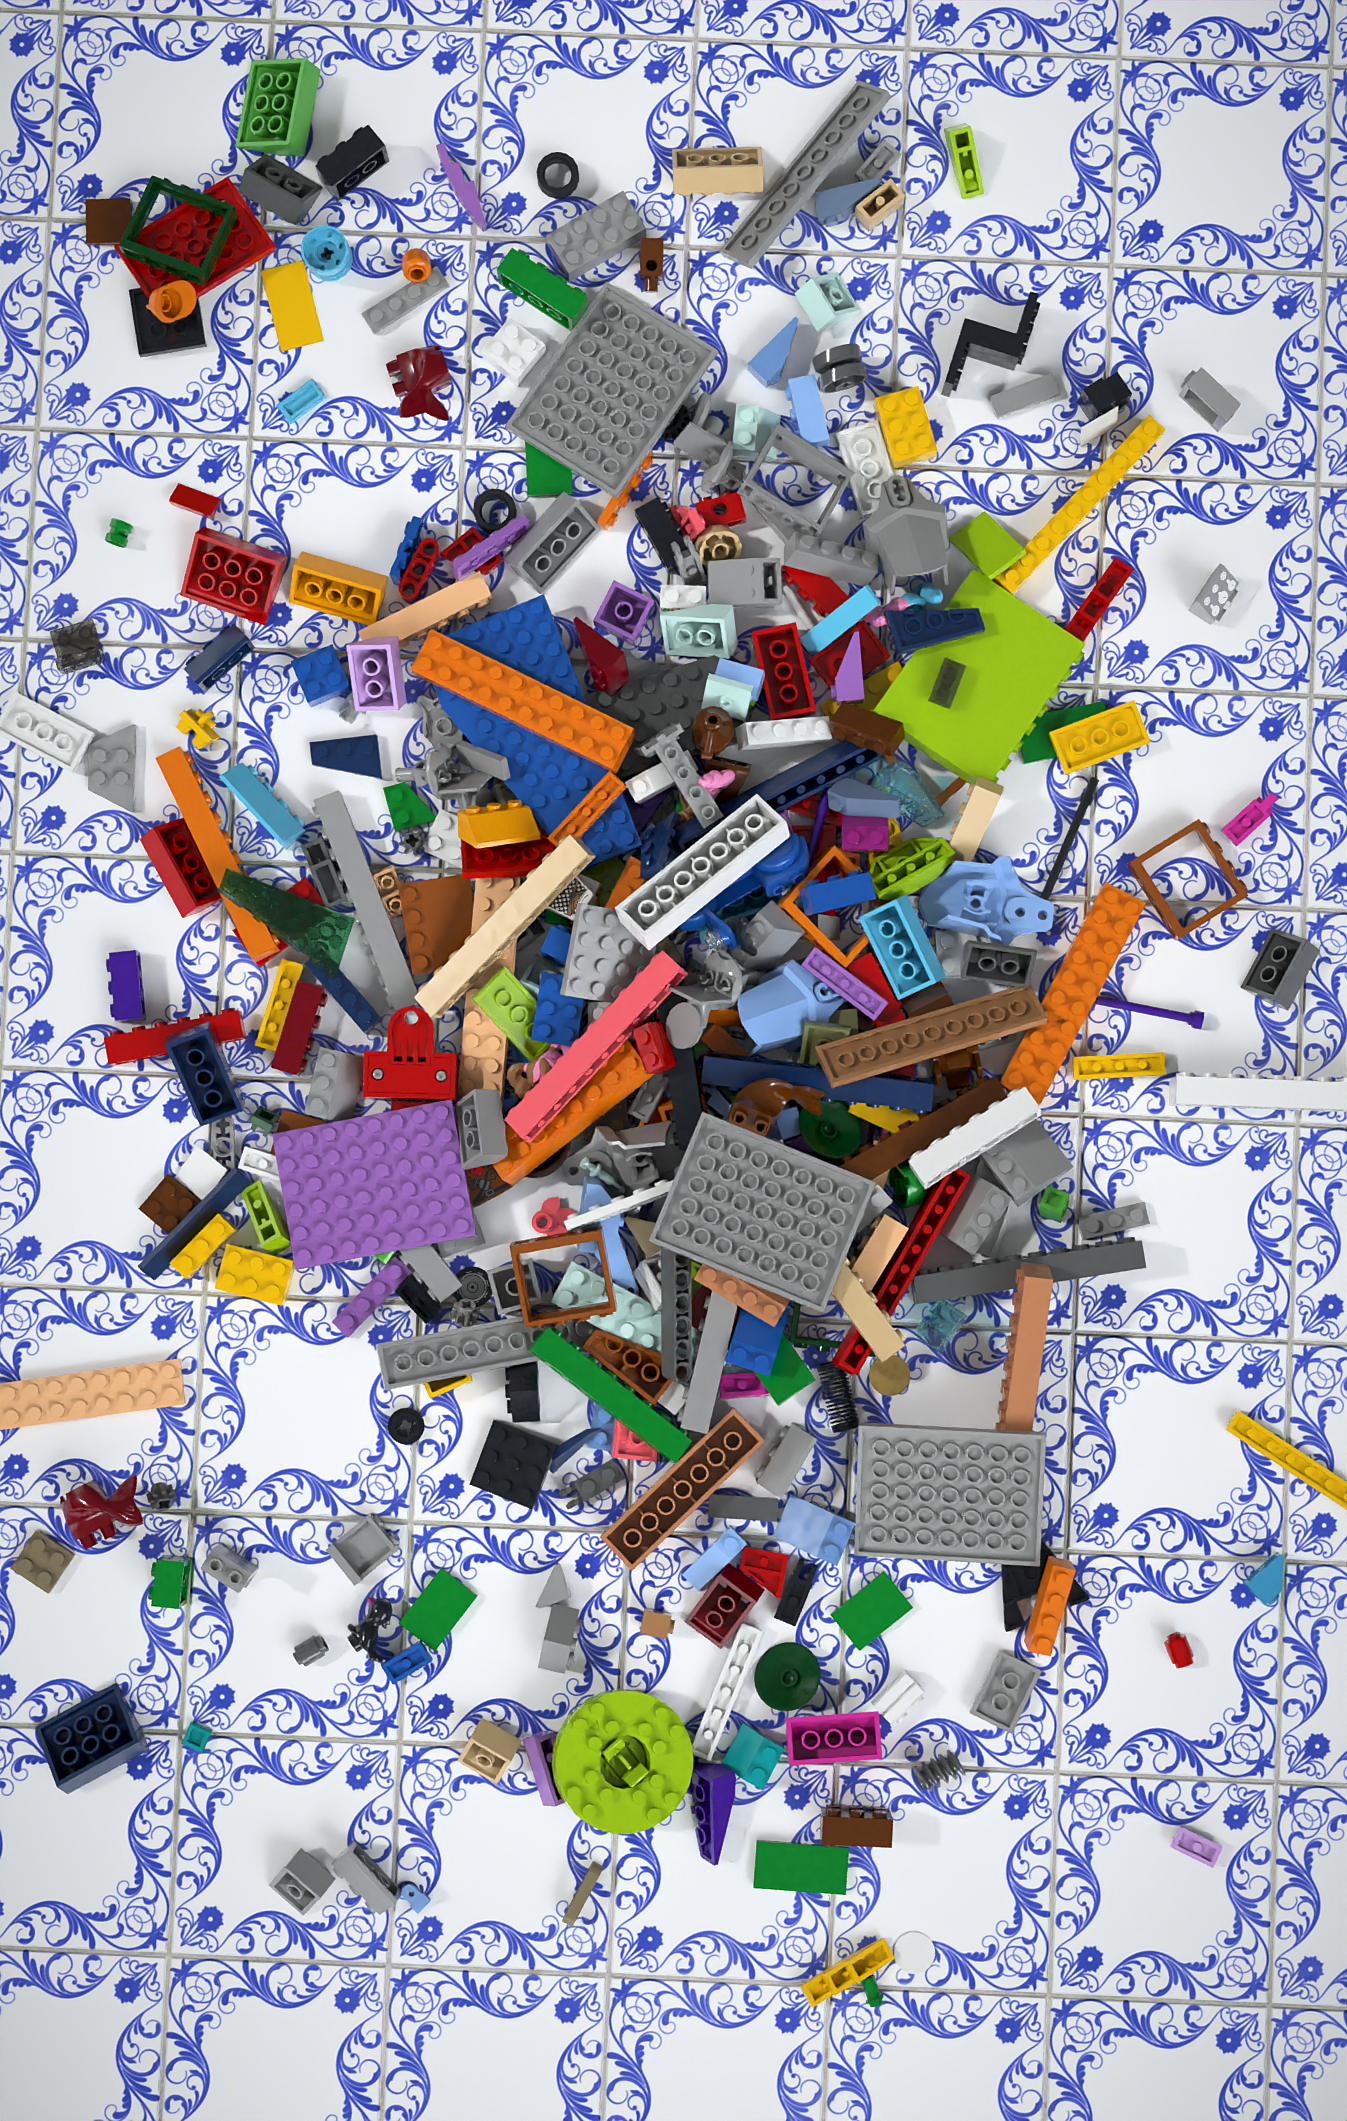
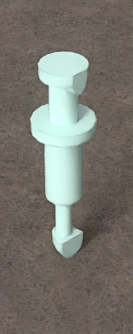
M587 1157L582 1159L580 1167L590 1170L592 1178L596 1176L606 1184L615 1186L619 1193L624 1194L625 1188L616 1183L611 1175L602 1170L601 1164L593 1165Z

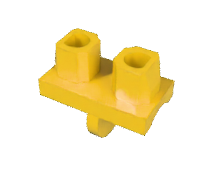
M189 709L188 711L182 710L179 714L181 719L176 728L185 735L189 734L193 729L197 735L193 738L192 743L198 749H203L209 743L216 742L220 738L212 729L216 724L211 720L214 716L211 710L204 713L201 709H198L196 712Z

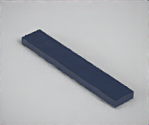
M233 1168L138 1265V1268L155 1281L194 1237L218 1213L221 1214L251 1183L248 1178L236 1168Z

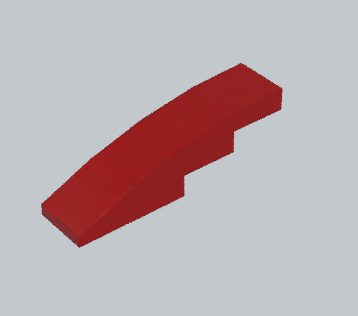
M1115 557L1064 630L1084 642L1134 569Z

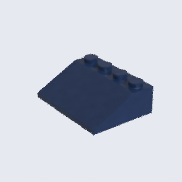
M118 1683L110 1685L35 1727L56 1787L66 1794L72 1793L150 1750L143 1731Z

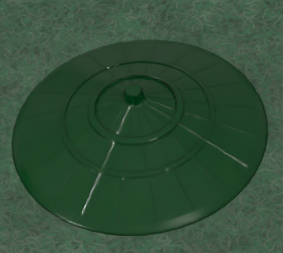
M818 1099L823 1110L820 1116L814 1115L804 1108L801 1109L799 1115L800 1131L806 1143L814 1151L828 1158L840 1159L849 1154L852 1155L859 1148L863 1137L862 1124L859 1117L847 1112L850 1107L848 1104H844L842 1100L824 1102Z
M795 1642L777 1644L768 1649L757 1663L754 1674L756 1691L760 1699L775 1710L793 1711L806 1705L818 1690L821 1678L820 1666L815 1655L807 1647Z

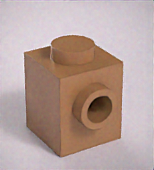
M644 1608L640 1634L667 1639L668 1633L673 1634L675 1620L671 1619L672 1613Z

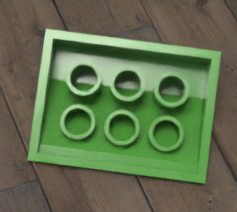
M306 58L251 61L235 147L282 156H305L321 69Z

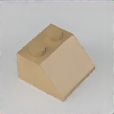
M481 1718L457 1762L497 1784L512 1761L522 1740L518 1739L514 1734L499 1728L493 1722Z

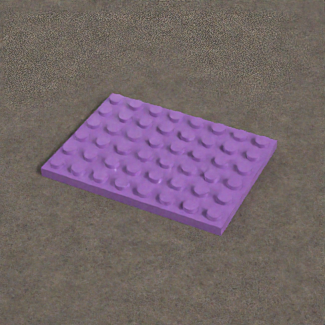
M453 1100L272 1134L295 1270L477 1235L466 1172L461 1166L460 1144Z

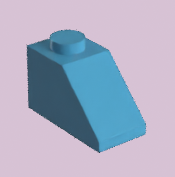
M1278 1552L1274 1553L1242 1581L1264 1606L1267 1603L1269 1605L1273 1604L1280 1597L1278 1594L1282 1591L1284 1557Z

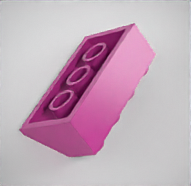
M879 1711L786 1718L789 1766L882 1759Z

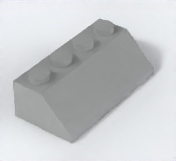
M563 492L502 558L525 582L541 594L601 528L577 499Z

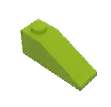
M962 123L944 128L949 156L962 199L984 194L971 126L967 123Z
M258 1180L245 1188L241 1193L261 1246L270 1253L277 1255L291 1246L289 1230L263 1182Z

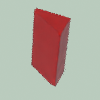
M178 483L169 499L171 505L211 520L214 519L221 501L220 498Z

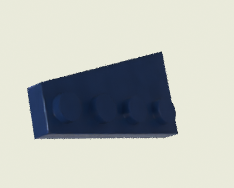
M979 608L937 611V609H928L927 611L904 610L896 612L885 610L884 612L897 655L985 631Z

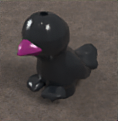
M367 1597L368 1614L356 1627L352 1624L347 1625L348 1630L352 1633L347 1639L356 1652L364 1649L368 1654L369 1660L380 1663L383 1661V1658L376 1650L378 1628L382 1625L386 1629L387 1625H390L393 1609L391 1603L386 1599Z

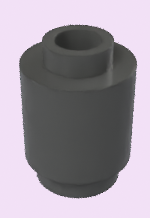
M320 1634L316 1637L313 1635L294 1647L295 1652L293 1656L298 1665L303 1664L307 1667L325 1656V1652L329 1651V1648Z

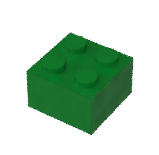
M163 1555L156 1559V1562H153L151 1576L154 1577V1584L150 1586L148 1599L152 1600L151 1606L180 1609L187 1603L192 1557Z

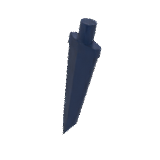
M602 1428L586 1429L559 1444L549 1468L552 1474L557 1472L564 1463Z

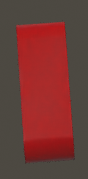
M426 538L421 541L399 583L398 590L405 602L413 603L419 599L440 558V547L437 541L432 538ZM428 546L436 548L432 555H426L424 550ZM418 566L426 568L422 575L414 574V569ZM407 586L415 587L413 594L405 595L403 593Z

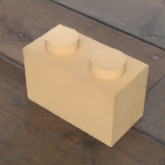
M890 178L856 205L854 216L869 232L903 205L905 195Z

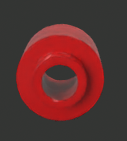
M1180 1632L1168 1635V1640L1164 1644L1172 1664H1175L1177 1669L1191 1665L1194 1662L1192 1659L1194 1655L1186 1635H1181Z

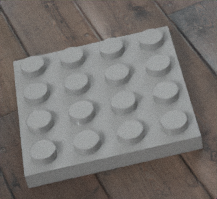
M577 903L560 994L613 1003L619 997V993L634 981L635 976L650 964L651 959L655 956L657 944L648 950L619 921L615 909Z

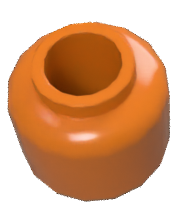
M414 248L405 252L402 257V271L407 280L420 283L430 276L432 270L431 260L426 251Z

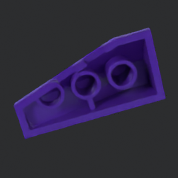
M693 1762L692 1777L687 1793H692L694 1805L690 1807L692 1814H695L698 1822V1827L695 1829L701 1858L715 1866L719 1862L735 1797L736 1776L733 1770L723 1764Z

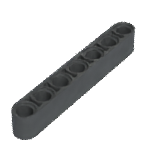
M661 1247L662 1375L668 1380L684 1383L689 1380L692 1372L691 1259L677 1254L676 1257L675 1252Z

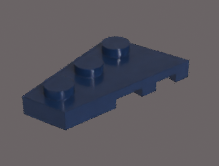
M377 734L309 742L313 766L383 780Z
M676 811L671 813L653 829L646 830L642 835L640 876L646 882L664 868L670 851L667 844L675 836L674 824L679 823L681 816Z

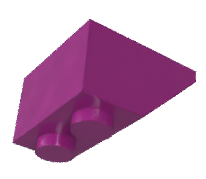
M843 814L842 850L845 853L889 852V818L847 816Z

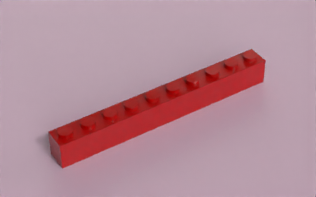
M956 1169L931 1186L909 1224L908 1231L871 1291L878 1300L875 1303L880 1311L884 1309L890 1317L971 1177L961 1169ZM852 1324L831 1361L832 1364L850 1375L859 1374L872 1351L854 1324Z

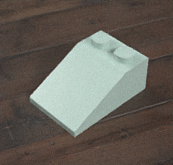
M708 604L660 614L666 655L696 657L715 655L719 658L730 659L738 645L732 605Z

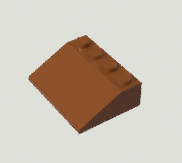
M462 874L398 884L412 975L435 972L439 967L444 966L449 961V956L454 951L460 950L465 944V939L471 935L474 897L471 879H463Z

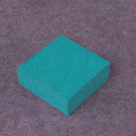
M191 1721L181 1744L203 1753L213 1730Z

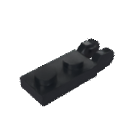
M799 1558L793 1575H790L774 1615L775 1619L792 1626L797 1624L818 1567L814 1563L810 1566L806 1580L798 1577L804 1566V1559Z

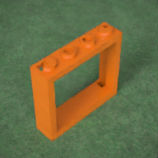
M834 845L826 848L808 868L804 879L800 883L794 884L777 902V905L805 930L803 936L814 947L819 948L842 967L846 968L869 942L866 932L844 955L793 903L800 895L799 889L807 887L806 882L812 881L830 860L840 867L847 876L848 872L861 869L846 858V853L841 848ZM876 896V899L871 901L879 908L892 900L879 899Z

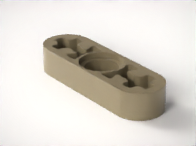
M595 1861L591 1863L563 1916V1923L571 1927L574 1925L604 1866Z

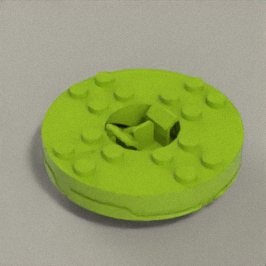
M615 1689L604 1691L591 1696L583 1701L581 1705H578V1708H575V1711L568 1715L560 1727L552 1754L554 1781L562 1800L569 1809L592 1827L615 1834H631L645 1831L670 1816L684 1798L690 1785L693 1771L691 1740L681 1719L661 1700L636 1690Z

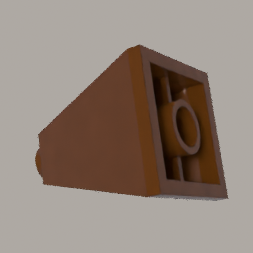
M713 756L712 760H705V774L713 770L720 772L727 769L735 772L734 781L727 788L719 792L715 798L716 805L738 795L750 773L752 764L719 756Z

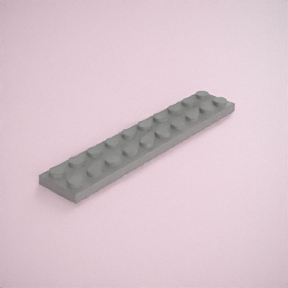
M860 80L857 81L720 249L719 252L724 258L747 268H753L810 196L814 194L823 180L843 158L845 153L870 125L880 110L884 108L885 104L892 97L888 90Z
M523 1316L379 1343L376 1344V1350L385 1391L540 1361L528 1349L543 1329L547 1327L558 1329L564 1335L562 1338L566 1342L570 1343L572 1341L582 1349L580 1353L586 1352L582 1346L596 1329L603 1332L606 1331L587 1321H577V1319L568 1320V1323L563 1325L548 1323L543 1328L531 1329V1327H525Z

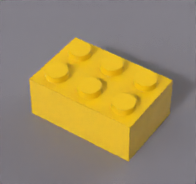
M919 386L875 398L873 407L893 469L936 457L938 449Z
M226 1244L215 1289L283 1306L287 1300L295 1269L294 1260L233 1244Z

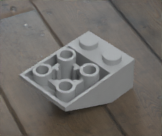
M746 558L707 562L709 604L732 605L738 608H774L782 604L781 558Z

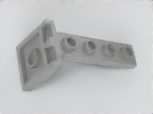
M679 723L671 724L635 747L634 750L638 756H645L646 758L657 754L703 828H706L723 817V814L706 787L699 785L698 779L700 777L676 741L680 738L679 734L684 732L683 728Z

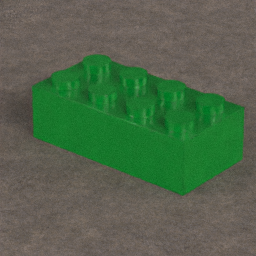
M511 248L497 268L499 284L571 332L588 308L586 293L578 287L572 288L569 286L566 279L558 274L554 276L548 272L549 269L541 262L536 264L530 260V256L523 250L519 249L517 251Z

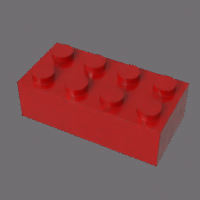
M796 622L751 632V641L757 667L764 670L765 673L762 688L770 721L815 715V703Z

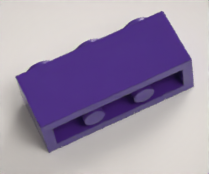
M131 950L109 953V959H106L107 972L111 973V981H108V991L113 996V1004H110L111 1017H114L117 1022L146 1020L140 952Z

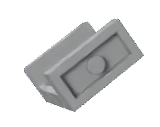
M372 1513L367 1515L326 1549L354 1586L400 1549L398 1547L400 1542L392 1532L389 1534L383 1528L385 1523L377 1514L375 1516Z
M220 1543L211 1550L202 1564L201 1570L235 1592L240 1593L243 1587H248L259 1567Z

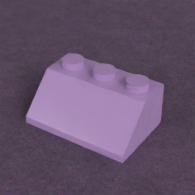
M398 636L373 637L347 644L355 711L399 710L406 703V694Z

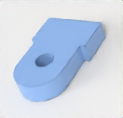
M406 1884L402 1889V1896L411 1904L410 1907L417 1914L431 1901L414 1884ZM409 1892H413L414 1895L410 1896Z

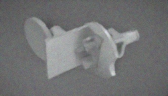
M704 391L694 406L688 425L673 441L672 445L702 462L699 469L704 471L701 481L702 491L707 492L718 484H721L728 491H733L735 488H739L744 481L747 466L738 462H731L733 443L719 436L724 424L718 417L709 416L711 394ZM752 480L753 483L762 487L763 484L758 483L755 480Z
M438 743L433 752H428L427 760H419L413 767L396 768L395 777L400 776V778H396L397 782L415 781L416 787L428 784L432 794L437 799H457L460 810H465L467 806H479L480 808L487 807L488 803H497L493 793L483 787L493 776L481 771L459 773L461 769L460 764H455L451 751L442 743Z
M720 952L710 954L701 966L698 985L669 987L670 991L689 1000V1002H682L673 1007L667 1017L666 1035L669 1042L675 1048L680 1049L694 1046L701 1037L703 1029L707 1027L710 1010H724L732 1007L738 1001L741 992L745 993L746 986H756L759 984V981H755L757 979L760 980L759 973L757 971L746 972L741 970L736 959H727Z

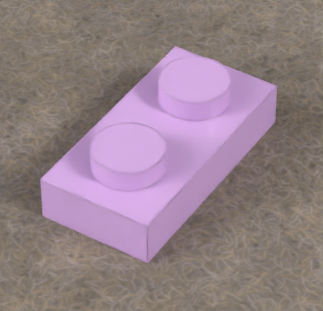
M1179 1825L1170 1844L1171 1848L1214 1868L1223 1848L1222 1845Z

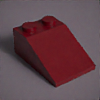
M575 617L573 621L579 646L593 679V684L598 691H604L611 697L630 680L624 652L578 617Z
M728 1563L720 1571L684 1622L722 1649L757 1603L765 1589Z

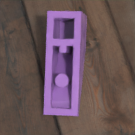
M859 631L854 632L835 678L834 685L830 686L831 699H836V705H841L842 702L848 704L864 702Z

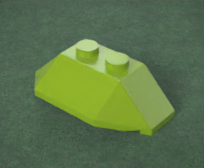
M918 837L904 841L890 849L889 852H885L873 859L869 872L875 895L879 899L895 900L903 895H910L936 880L956 856L955 851L943 837H937L936 839Z

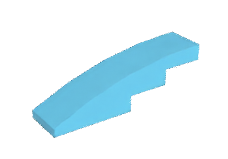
M868 585L864 586L801 637L800 642L813 657L878 606L881 601Z

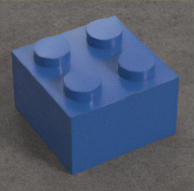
M333 644L290 661L306 701L311 708L352 690Z

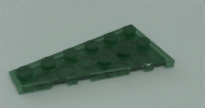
M226 868L218 892L238 907L245 908L253 915L255 920L258 922L262 921L270 927L272 933L297 952L304 953L312 959L310 962L317 967L318 965L329 972L328 975L331 978L335 979L355 919Z

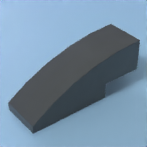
M323 837L301 845L326 909L348 901Z

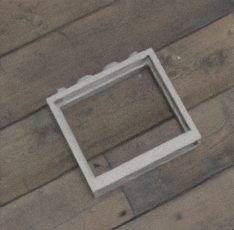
M777 424L737 493L747 501H751L762 508L766 513L781 520L785 525L792 527L800 533L817 537L824 528L854 472L780 424ZM772 445L837 486L817 522L752 482Z

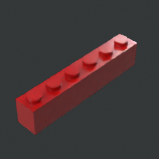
M235 1008L221 1010L222 1014L218 1015L208 1012L199 1014L198 1019L190 1020V1017L176 1019L177 1023L168 1025V1021L155 1023L154 1028L146 1029L145 1026H138L132 1028V1032L123 1034V1030L110 1032L109 1037H104L108 1064L115 1066L169 1055L165 1047L168 1036L209 1021L220 1044L247 1039L242 1012L235 1011Z

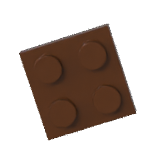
M167 1174L138 1209L169 1234L201 1200L174 1177Z

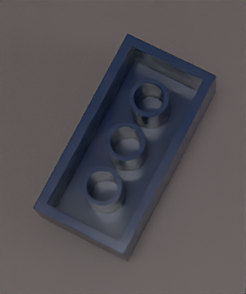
M210 1021L167 1037L165 1047L200 1127L244 1110L245 1101Z

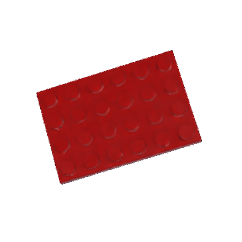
M229 177L203 191L216 200H226L227 204L235 207L238 216L205 287L123 256L119 248L120 242L114 246L115 251L148 300L156 288L179 280L189 282L196 292V299L277 250L275 244ZM183 203L144 227L136 243L202 267L224 218Z

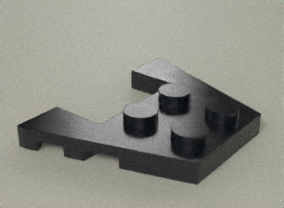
M1043 1541L1041 1542L1040 1566L1001 1564L1003 1616L1006 1632L1026 1625L1017 1602L1038 1594L1048 1556L1056 1557ZM1073 1579L1067 1599L1070 1607L1090 1599L1075 1579Z

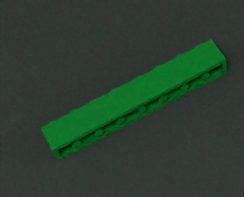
M549 1327L544 1328L528 1351L669 1462L677 1463L692 1443V1440L688 1438L690 1434L683 1428H680V1426L675 1428L670 1424L672 1420L664 1413H656L652 1409L654 1406L648 1400L637 1398L634 1395L636 1391L627 1384L622 1386L616 1381L618 1377L611 1371L606 1370L604 1372L598 1367L600 1363L590 1355L585 1357L580 1353L582 1349L572 1341L570 1343L566 1342L562 1338L564 1335L555 1327L551 1329Z

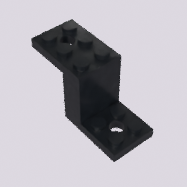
M1030 291L1017 333L967 318L964 319L941 395L950 397L951 391L956 392L962 374L958 369L963 370L967 357L1012 371L1015 370L1016 364L1021 365L1027 349L1025 344L1029 341L1034 326L1033 323L1041 304L1037 302L1038 293Z

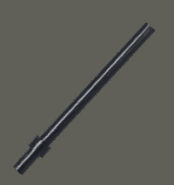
M1091 777L1085 792L1081 793L1078 800L1080 804L1040 898L1048 901L1087 808L1092 805L1094 800L1093 794L1099 782L1097 778Z

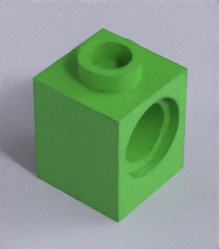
M1047 1186L1039 1204L1040 1216L1061 1223L1070 1204L1069 1193Z

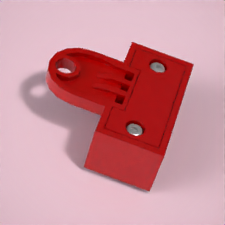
M414 1006L403 1007L396 1011L388 1025L387 1051H364L362 1097L366 1099L457 1101L459 1055L456 1053H434V1024L427 1012ZM413 1011L417 1013L418 1020L416 1023L408 1024L406 1022L405 1016L408 1012Z

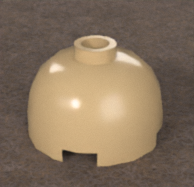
M711 525L705 528L703 533L698 536L695 549L698 552L701 563L708 570V561L739 559L742 553V544L737 534L729 527Z

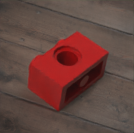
M726 491L721 493L720 497L712 499L711 496L699 499V502L695 503L697 513L701 514L705 521V528L711 525L732 527L746 523L742 500L737 492ZM719 506L724 507L726 513L724 515H717L714 509Z

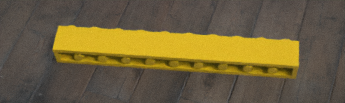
M1149 414L1024 547L1026 554L1000 573L994 582L1013 595L1162 437L1166 429Z

